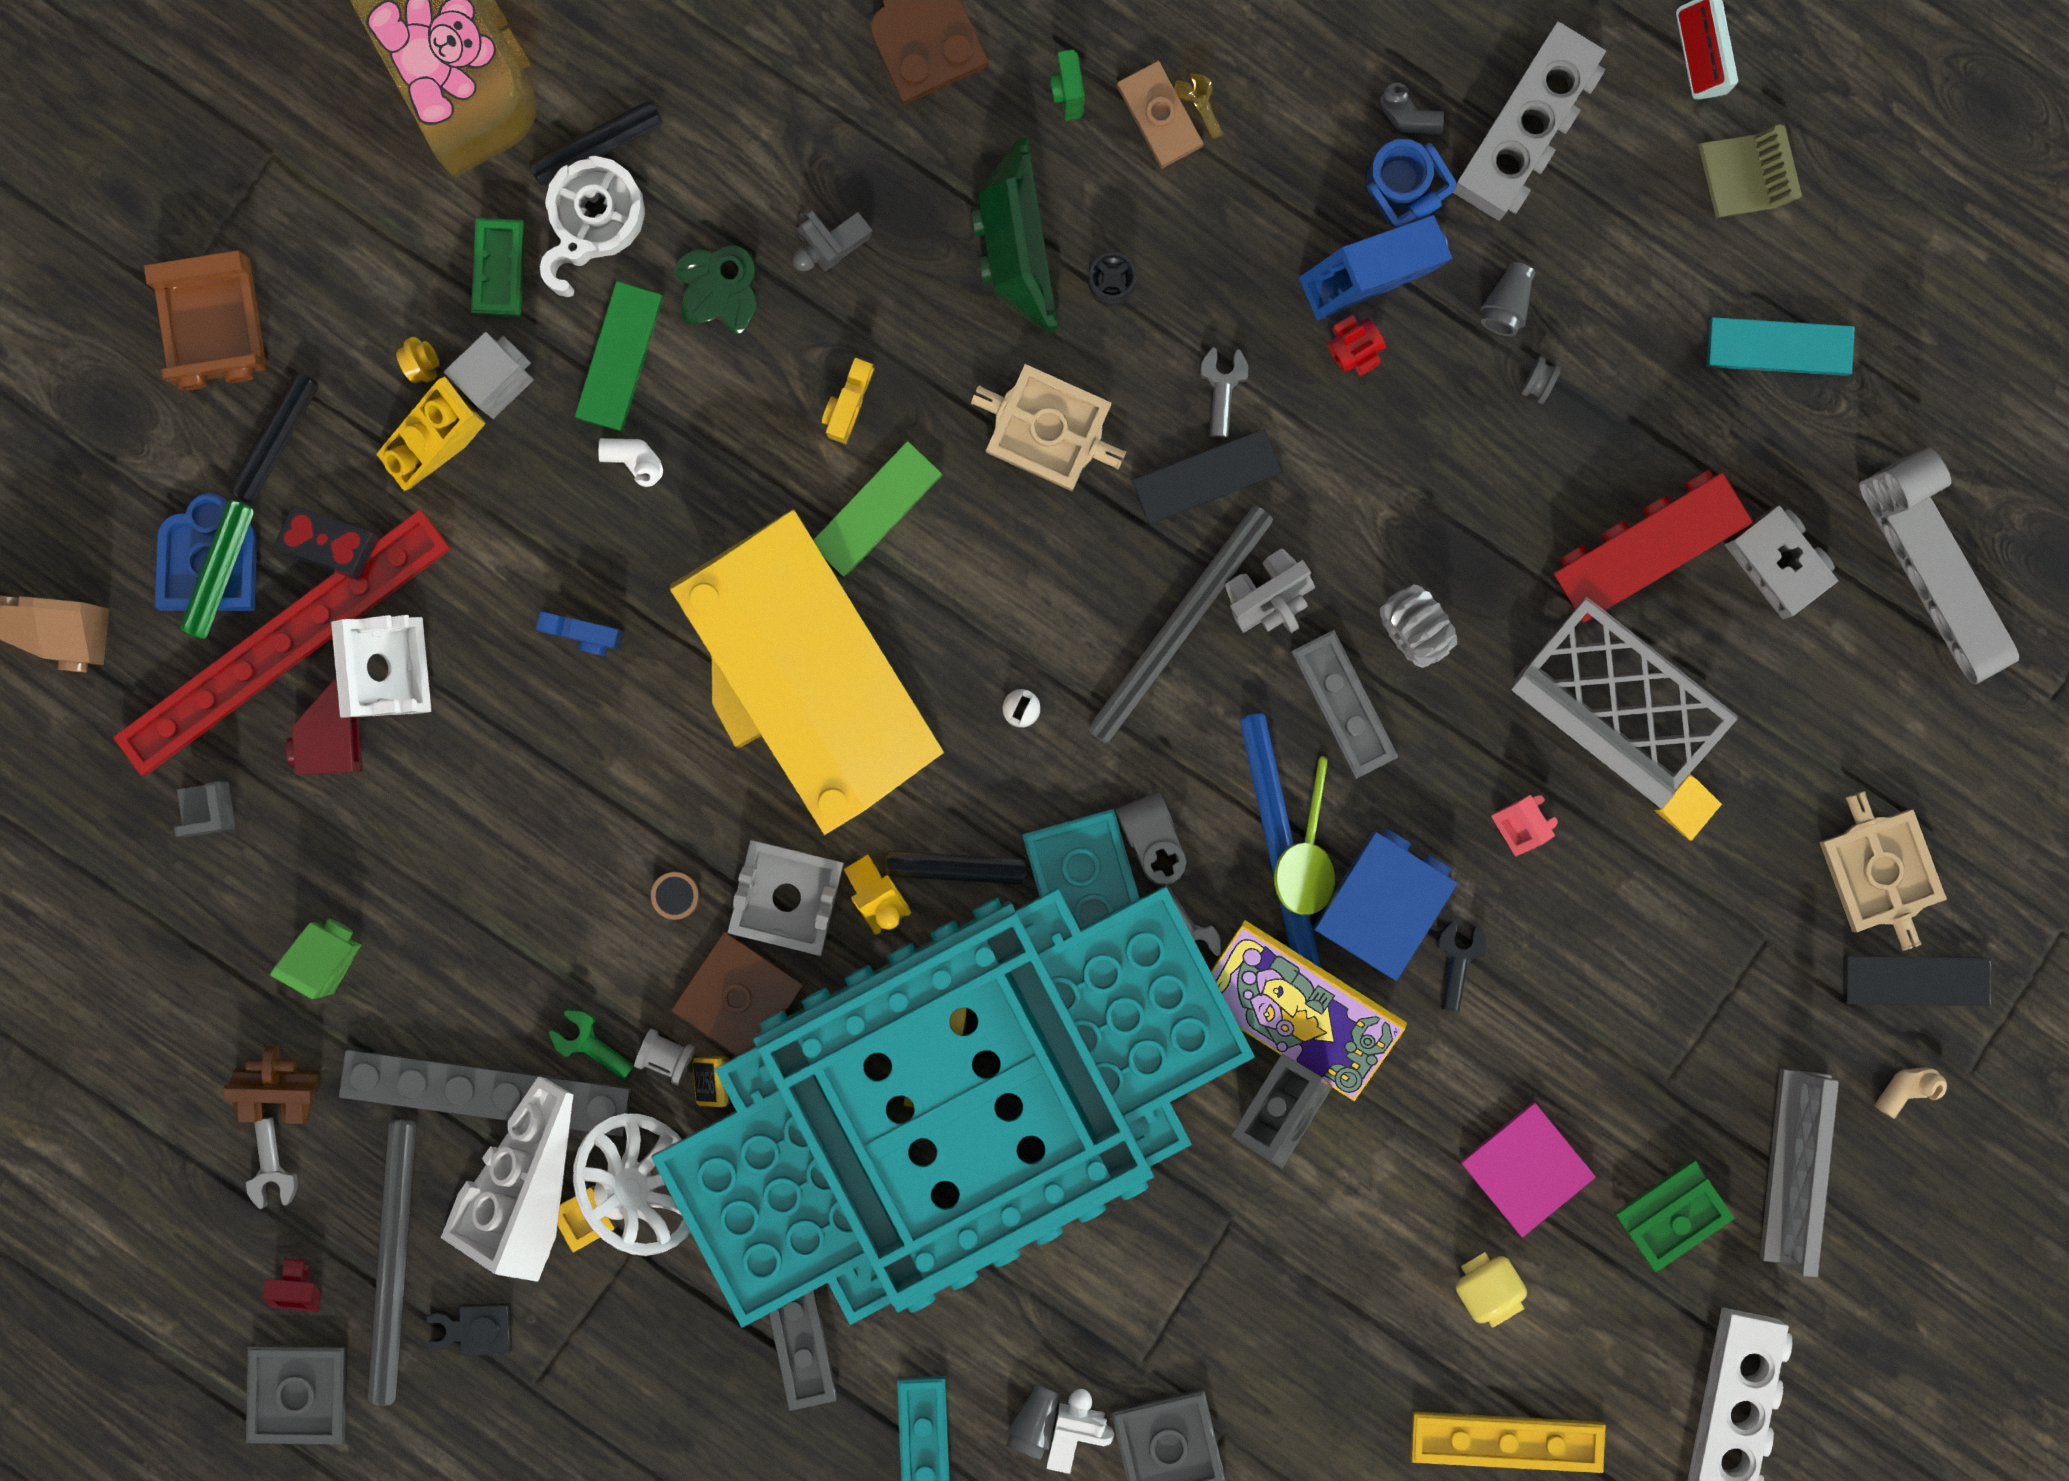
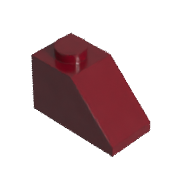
M335 678L292 726L293 737L287 738V761L289 766H294L295 775L362 772L359 717L340 718L337 678Z

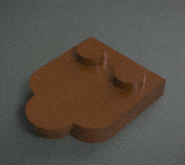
M883 0L884 7L877 11L872 19L871 32L874 43L903 106L989 67V61L960 0Z

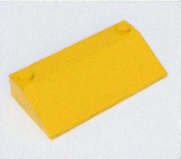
M794 509L670 585L672 594L824 835L868 809L944 753Z

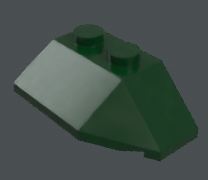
M1027 137L1018 138L979 191L980 207L971 208L975 237L984 236L987 254L978 255L982 282H992L993 292L997 298L1047 334L1057 333V317Z

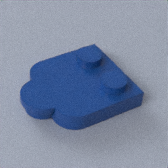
M215 493L201 494L190 502L186 514L173 515L167 518L160 526L157 537L155 608L159 611H186L228 502L224 497ZM251 524L248 527L217 611H255L257 534Z

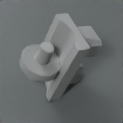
M1280 549L1267 557L1262 563L1265 571L1271 578L1270 581L1256 588L1245 573L1238 575L1225 585L1232 603L1230 608L1234 619L1243 633L1260 622L1267 632L1281 623L1284 624L1290 633L1299 629L1294 615L1308 607L1302 596L1313 590L1315 585L1310 577L1311 571L1305 562L1301 560L1297 563L1284 549Z

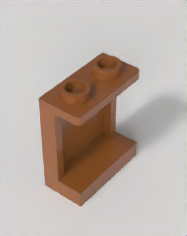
M237 250L144 265L146 283L155 289L167 368L161 369L163 380L173 385H178V390H195L206 387V380L225 377V382L227 383L245 382L254 379L253 372L267 370L250 258Z

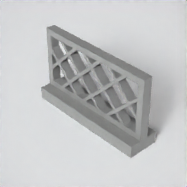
M1587 596L1530 664L1526 665L1514 679L1511 689L1661 809L1675 795V790L1738 719L1734 712ZM1586 613H1589L1603 625L1605 642L1577 645L1575 626ZM1610 631L1618 636L1621 641H1611ZM1569 634L1571 645L1559 646ZM1633 648L1641 655L1643 672L1614 674L1612 649ZM1606 650L1608 675L1580 677L1578 653ZM1571 653L1574 678L1554 680L1540 667L1551 655ZM1648 661L1659 670L1649 671ZM1671 678L1679 685L1681 702L1652 704L1650 679ZM1644 680L1646 705L1618 707L1615 682ZM1609 683L1612 708L1591 709L1583 703L1582 685ZM1575 686L1576 696L1565 687ZM1686 691L1697 700L1686 701ZM1709 708L1722 720L1711 732L1690 734L1687 709ZM1682 710L1684 735L1655 737L1653 712ZM1647 713L1649 738L1629 739L1620 732L1619 715ZM1613 716L1614 726L1602 717ZM1702 741V743L1692 753L1691 742ZM1685 743L1686 761L1674 774L1658 762L1656 745ZM1650 746L1651 756L1640 747Z
M1780 1069L1759 1258L1763 1261L1782 1263L1802 1276L1818 1277L1839 1081L1831 1079L1832 1076L1828 1074Z

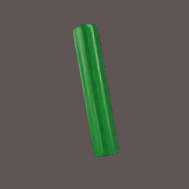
M229 501L225 506L180 625V629L190 636L202 639L208 636L254 514L253 509L246 504Z

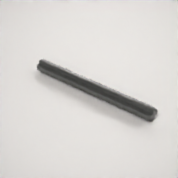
M1256 505L1249 510L1091 722L1088 731L1103 743L1111 740L1225 587L1226 583L1272 524L1273 518L1267 511Z
M394 1119L388 1125L367 1399L370 1404L377 1406L391 1405L396 1399L416 1138V1123L408 1119Z

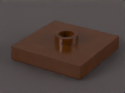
M725 931L671 1011L738 1056L756 1046L753 1038L755 1033L761 1031L758 1023L781 1010H784L786 1013L804 984Z

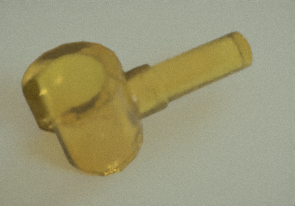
M1190 73L1191 79L1194 82V90L1188 82L1178 80L1175 83V91L1179 99L1194 102L1212 139H1216L1223 135L1208 100L1212 94V82L1204 75Z

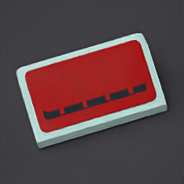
M1690 1L1676 10V17L1692 97L1695 100L1727 95L1737 84L1738 76L1723 1Z

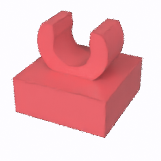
M1531 795L1524 797L1491 816L1515 857L1544 844L1555 836L1552 829L1556 827L1558 821L1556 817L1545 820L1538 808V805L1545 801L1541 795L1533 798Z

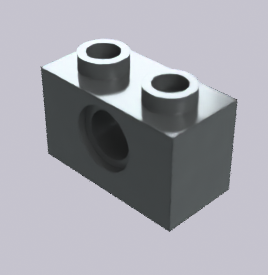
M1282 1053L1231 1136L1245 1147L1282 1169L1332 1087L1322 1077Z

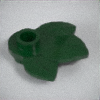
M728 245L721 247L715 253L697 249L685 254L673 270L680 280L689 284L681 302L684 321L688 324H701L714 320L720 315L732 333L735 335L742 333L751 323L758 304L755 292L751 286L756 276V263L751 253L741 246ZM729 260L735 262L738 266V274L735 278H729L725 274L724 266Z

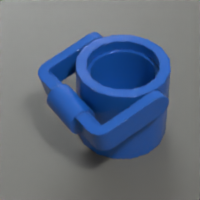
M1396 139L1385 144L1377 152L1367 174L1366 188L1389 225L1401 227L1413 220H1421L1441 207L1440 201L1455 191L1456 181L1430 142L1422 146L1420 143L1410 139ZM1435 168L1444 185L1434 192L1431 190L1426 193L1433 179ZM1407 210L1398 217L1393 212Z

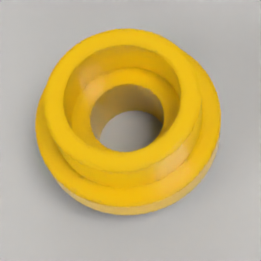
M410 337L405 340L404 347L396 352L398 363L405 376L414 384L420 381L429 383L436 379V368L439 366V359L433 347L427 341L421 342L416 337Z

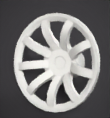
M620 1114L596 1125L584 1137L578 1148L573 1173L576 1199L582 1214L591 1228L613 1247L630 1254L644 1256L663 1253L677 1246L690 1233L688 1226L683 1220L677 1230L670 1235L665 1221L651 1208H664L681 1215L672 1196L657 1193V1188L666 1186L660 1174L652 1176L650 1173L655 1167L651 1159L652 1155L681 1140V1137L666 1124L653 1117L641 1114ZM624 1126L627 1143L621 1160L615 1144L604 1134L612 1129ZM639 1127L660 1136L656 1145L640 1163L637 1162L641 1141ZM594 1144L604 1153L608 1162V1172L602 1169L585 1167L588 1155ZM585 1181L597 1182L594 1188V1199L597 1207L594 1209L587 1196ZM605 1216L614 1220L624 1219L625 1227L622 1238L610 1231L600 1219ZM638 1217L645 1220L653 1228L658 1242L647 1244L635 1243L639 1227Z

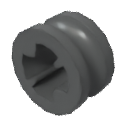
M1540 356L1524 384L1521 395L1527 397L1529 394H1534L1537 397V402L1543 405L1554 387L1562 366L1557 363L1554 366H1549L1546 364V358Z

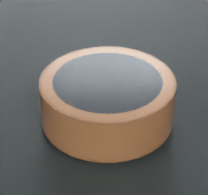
M670 872L662 875L656 880L651 890V902L654 909L667 919L677 920L689 916L695 911L700 901V890L696 881L688 874L682 872Z

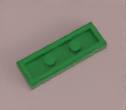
M616 281L575 414L576 419L623 432L664 298L661 294Z

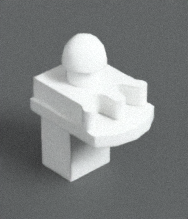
M1077 1389L1070 1395L1069 1405L1059 1403L1051 1447L1047 1458V1469L1070 1474L1077 1441L1100 1446L1109 1445L1113 1441L1114 1432L1106 1424L1105 1413L1089 1410L1092 1407V1398L1089 1392L1084 1389Z

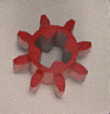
M1352 314L1333 326L1334 328L1331 330L1335 338L1327 342V347L1333 359L1344 373L1355 367L1359 376H1362L1380 365L1379 363L1382 361L1377 353L1384 350L1386 344L1370 318H1366L1358 323Z

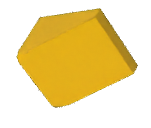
M1689 774L1675 790V795L1664 808L1661 809L1657 806L1654 811L1688 840L1692 841L1722 804L1695 777Z

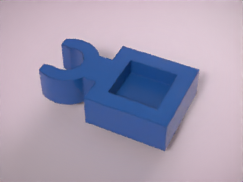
M541 611L536 630L577 640L579 641L577 650L600 656H606L607 648L620 651L624 632L619 629Z

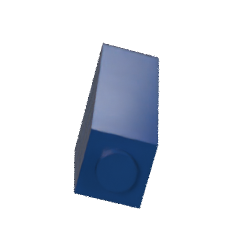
M1432 215L1344 246L1300 276L1299 280L1316 320L1319 321L1428 275L1453 258L1448 248L1447 238L1444 232L1440 230L1435 216Z

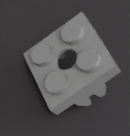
M750 840L745 864L739 876L738 890L733 900L734 909L728 933L821 956L844 862ZM785 883L797 887L801 895L800 904L795 910L790 912L779 910L773 902L775 889Z

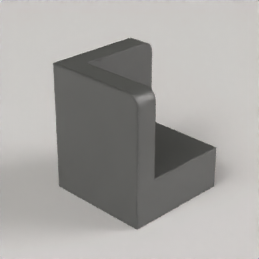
M215 781L205 783L202 786L177 789L182 826L174 827L175 837H189L236 829L229 782Z

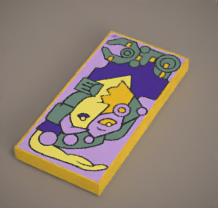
M1246 920L1243 921L1210 971L1242 1031L1280 1055L1283 1053L1316 1073L1332 1088L1353 1101L1359 1096L1406 1029L1407 1022Z

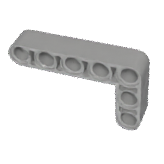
M1926 448L1904 457L1859 483V488L1865 503L1959 668L1972 684L1977 685L2018 662L2019 654L2013 640L1931 498L1934 494L1951 485V477L1945 463L1932 448Z

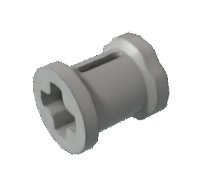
M650 1029L638 1052L634 1067L652 1069L670 1077L672 1084L679 1086L688 1070L696 1047L691 1044L685 1047L660 1037L658 1031Z

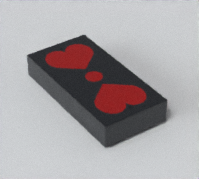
M293 505L273 548L281 554L359 580L379 538L365 529Z

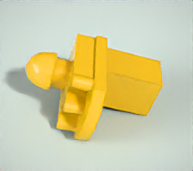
M869 855L844 869L857 893L851 899L875 935L880 934L881 929H895L901 918L911 914L908 904L889 876H881Z

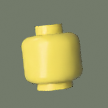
M1486 1252L1461 1266L1465 1276L1461 1277L1456 1283V1291L1476 1322H1489L1493 1328L1525 1309L1521 1302L1527 1296V1289L1508 1258L1498 1256L1490 1260Z

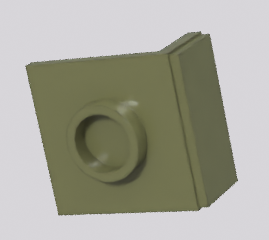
M1775 125L1757 135L1698 144L1716 218L1776 209L1802 197L1785 125Z

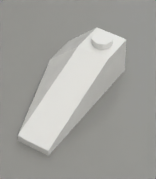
M537 1077L509 1118V1132L499 1147L490 1146L482 1158L486 1166L475 1182L466 1181L457 1195L441 1238L494 1274L539 1281L556 1238L573 1094L546 1078Z

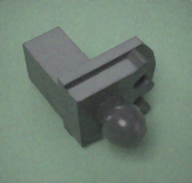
M806 209L800 214L802 224L797 228L799 233L797 238L805 248H800L794 253L792 257L793 266L799 271H808L815 267V263H818L823 271L826 272L849 253L869 240L873 230L857 212L829 232L812 210Z

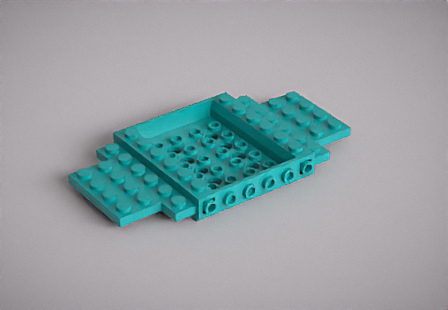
M1166 886L1149 893L1081 930L1058 888L1016 910L1010 900L1003 904L1000 903L998 898L990 900L972 911L975 919L959 927L955 920L942 925L929 933L933 941L915 949L913 943L900 947L887 955L889 964L874 972L870 965H867L844 978L847 986L830 994L827 988H823L801 1000L804 1008L787 1017L784 1010H781L758 1023L761 1031L754 1035L755 1047L715 1067V1071L736 1111L652 1155L651 1159L741 1328L826 1283L831 1288L850 1325L889 1304L894 1306L897 1313L906 1308L911 1313L919 1311L935 1301L934 1293L951 1285L953 1290L960 1289L978 1278L976 1271L994 1263L997 1268L1018 1258L1021 1255L1019 1251L1021 1247L1035 1240L1038 1245H1042L1057 1238L1064 1232L1061 1226L1074 1219L1079 1218L1082 1223L1097 1217L1106 1210L1104 1204L1120 1195L1123 1200H1127L1142 1193L1149 1187L1146 1181L1154 1178L1150 1169L1152 1165L1192 1145L1170 1102L1255 1058ZM961 1007L972 1009L978 1017L976 1029L968 1035L955 1033L949 1024L951 1014ZM983 1050L993 1051L1000 1059L998 1072L989 1078L978 1076L972 1069L974 1056ZM883 1053L891 1060L892 1070L885 1079L873 1080L865 1074L863 1064L870 1054ZM1005 1093L1017 1095L1023 1103L1021 1114L1013 1120L1001 1119L994 1110L996 1099ZM898 1095L908 1097L915 1107L911 1119L904 1123H896L886 1114L888 1101ZM1026 1136H1036L1045 1145L1044 1155L1037 1162H1024L1017 1155V1145ZM919 1138L931 1140L937 1148L935 1159L928 1165H917L911 1161L908 1155L909 1146ZM950 1181L957 1186L959 1199L953 1206L941 1208L933 1203L931 1190L938 1182Z

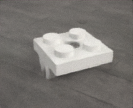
M409 615L395 617L379 616L366 619H342L331 622L340 718L431 712L422 617L409 618ZM373 654L381 655L388 664V674L381 682L373 680L367 671L368 659Z

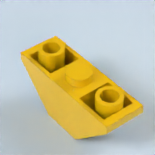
M442 377L436 381L376 455L405 492L463 450L485 425V422L457 385L446 377Z

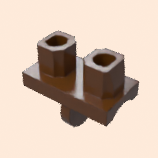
M267 1045L262 1059H247L246 1069H234L230 1084L225 1085L223 1088L224 1102H233L238 1122L255 1123L261 1121L266 1114V1103H281V1121L288 1124H304L311 1114L313 1098L321 1085L320 1071L296 1070V1060H281L279 1047Z

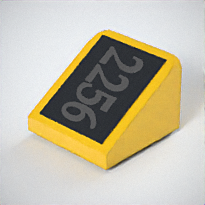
M727 1055L697 1057L693 1059L695 1101L697 1105L726 1107L731 1103L715 1071V1067L729 1060Z

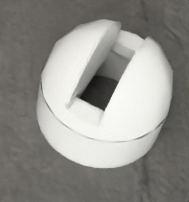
M1014 690L1006 696L1003 702L1004 717L1015 727H1028L1040 715V702L1037 696L1029 690ZM1023 695L1029 698L1030 702L1026 706L1020 721L1012 716Z

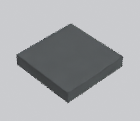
M250 1345L248 1347L246 1443L343 1444L345 1442L347 1346Z
M1204 1388L1111 1410L1127 1481H1226Z

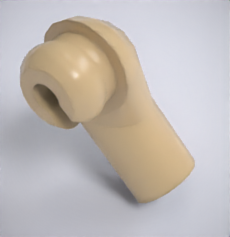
M1928 1067L1903 1069L1895 1074L1874 1106L1895 1119L1908 1099L1929 1097L1931 1100H1938L1947 1090V1082L1937 1070Z

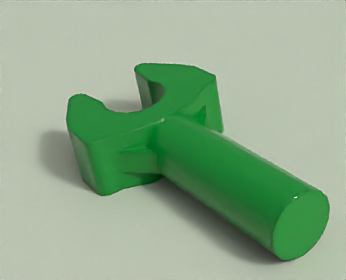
M566 1010L564 1015L571 1022L577 1024L580 1034L578 1038L571 1040L558 1030L550 1031L549 1035L556 1051L564 1057H568L574 1052H585L624 1081L634 1068V1064L595 1036L593 1026L596 1018L583 1010Z

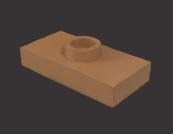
M1159 61L1117 82V88L1161 169L1203 147V141Z

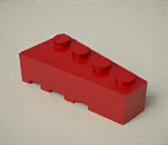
M1710 470L1703 472L1684 484L1688 493L1671 502L1668 495H1665L1642 509L1646 516L1643 520L1629 527L1626 520H1623L1600 534L1605 543L1590 552L1582 545L1558 559L1563 568L1556 571L1554 575L1574 608L1576 609L1587 596L1603 610H1607L1752 524V518L1724 472L1722 471L1716 476H1713ZM1586 613L1582 621L1585 623L1593 617Z

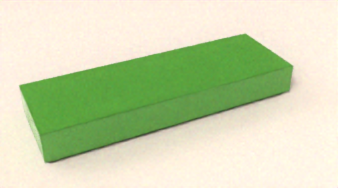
M907 441L813 540L824 559L845 578L941 478L942 473Z

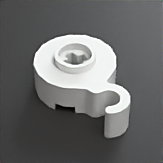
M598 156L579 160L570 166L565 165L550 182L545 204L548 210L549 222L557 236L561 239V243L559 246L547 251L541 260L540 273L546 285L558 295L571 297L574 294L572 286L566 280H560L556 277L559 266L564 263L582 266L591 258L615 255L630 246L641 231L645 216L643 194L630 173L614 160ZM599 197L605 198L603 202L606 207L605 212L597 214L595 218L588 217L590 213L585 209V204L588 201L596 203Z

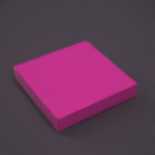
M1535 1102L1530 1103L1460 1161L1522 1238L1596 1178Z

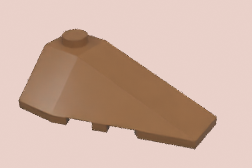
M0 595V640L40 658L58 661L57 670L87 673L88 664L104 665L109 619L108 608L83 602L20 596L15 598Z

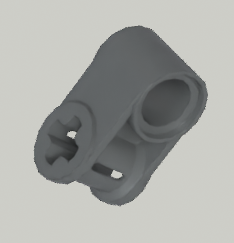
M1160 791L1115 809L1128 843L1134 849L1148 880L1162 886L1176 882L1185 871L1186 858L1174 831L1176 829ZM1163 850L1166 857L1174 855L1177 859V863L1171 867V876L1165 877L1162 870L1156 872L1152 870L1151 864L1157 860L1156 852Z

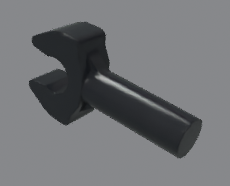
M1450 921L1438 935L1436 947L1443 950L1449 959L1441 1009L1459 1012L1468 963L1476 957L1485 956L1487 943L1481 927L1474 926L1470 936V944L1464 949H1459L1454 942L1457 923Z

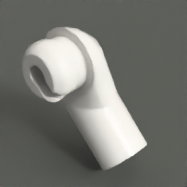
M600 438L598 450L600 462L625 463L635 476L634 480L644 487L655 485L662 477L663 467L661 460L645 441L640 439Z

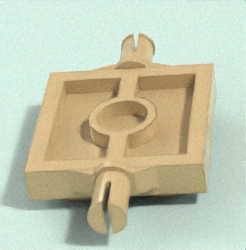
M1026 364L1016 385L1005 397L979 385L976 395L973 396L971 401L972 405H977L997 414L996 429L988 444L986 453L1070 491H1073L1082 469L1091 462L1092 458L1119 470L1122 463L1121 460L1124 459L1127 452L1101 441L1102 425L1112 405L1111 402Z
M1865 791L1850 795L1845 799L1849 804L1856 824L1852 825L1843 834L1819 843L1852 932H1859L1878 924H1893L1902 951L1917 947L1922 943L1919 940L1911 918L1916 916L1923 908L1947 899L1914 810H1906L1887 818L1874 817Z

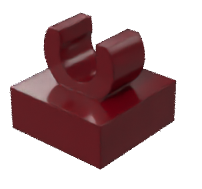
M285 1258L282 1280L265 1279L262 1298L271 1308L319 1312L322 1293L314 1283H308L310 1266L305 1265V1260Z

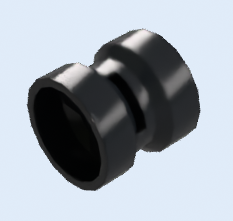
M1112 251L1103 253L1094 260L1089 271L1088 285L1089 291L1096 301L1102 305L1112 307L1121 305L1133 294L1137 277L1136 269L1131 259L1123 253Z

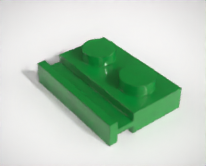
M1693 1159L1613 1212L1654 1272H1658L1735 1219L1715 1188L1705 1177L1697 1162Z

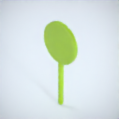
M1325 756L1320 757L1318 760L1305 842L1294 844L1287 848L1279 857L1274 872L1275 889L1280 901L1287 909L1300 915L1314 914L1322 910L1331 899L1335 886V873L1331 860L1320 847L1314 845L1328 759Z

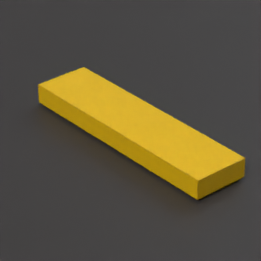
M1412 1411L1410 1460L1412 1463L1603 1473L1606 1425L1603 1422Z

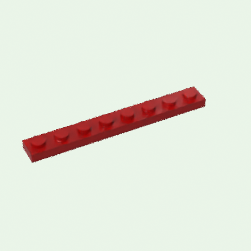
M420 509L377 541L359 580L334 573L114 736V740L141 776L149 775L332 639V621L359 619L452 550V548L426 513Z

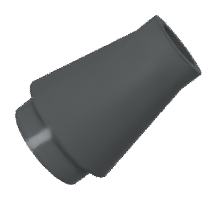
M1510 262L1508 264L1506 272L1481 307L1483 314L1481 323L1485 328L1496 334L1511 337L1517 335L1519 328H1523L1526 325L1531 286L1535 276L1533 268L1520 262Z
M1035 1384L1032 1393L1006 1431L1007 1434H1010L1006 1446L1041 1460L1045 1449L1050 1451L1056 1412L1061 1395Z

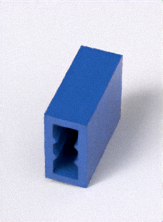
M1387 829L1383 836L1377 832L1370 833L1333 892L1331 899L1313 924L1312 929L1384 975L1397 981L1458 883L1448 877L1452 870L1451 868L1428 854L1424 861L1407 852L1411 843Z

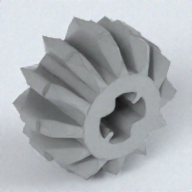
M1414 584L1398 591L1388 598V602L1380 607L1382 625L1387 629L1388 636L1393 639L1397 649L1404 653L1407 660L1412 661L1416 666L1424 668L1440 661L1457 645L1455 627L1450 623L1449 616L1442 610L1440 603L1433 599L1430 592L1424 591L1418 585Z

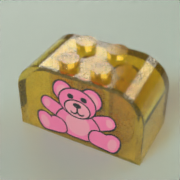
M350 0L433 153L454 178L514 146L526 136L533 125L537 108L534 88L524 71L531 63L511 29L508 28L502 31L501 28L509 23L496 0Z

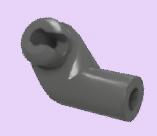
M1391 83L1385 88L1384 94L1380 98L1381 109L1398 131L1410 134L1442 135L1444 125L1443 111L1418 110L1408 96L1409 89L1402 83Z

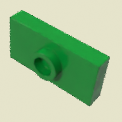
M1075 50L1058 52L1057 73L1050 74L1054 103L1062 102L1065 121L1080 119L1081 115H1083L1085 94L1078 54Z
M476 218L471 313L473 315L521 317L526 223L523 220Z

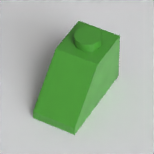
M328 918L325 924L321 921L309 923L274 967L270 976L311 999L333 995L359 951L361 944L351 939L354 933L351 929L335 920Z

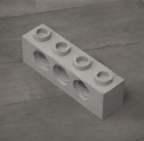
M1557 21L1456 183V189L1453 193L1498 221L1503 218L1508 210L1516 214L1531 189L1524 186V183L1532 170L1541 174L1556 151L1555 148L1549 145L1555 133L1559 130L1566 134L1581 111L1580 108L1573 105L1582 90L1591 94L1606 69L1598 64L1606 50ZM1549 75L1563 77L1568 84V92L1565 94L1552 92L1547 86L1546 77ZM1531 114L1540 118L1544 126L1543 133H1528L1521 124V117ZM1502 154L1511 155L1518 162L1519 172L1513 175L1504 174L1497 167L1496 157Z

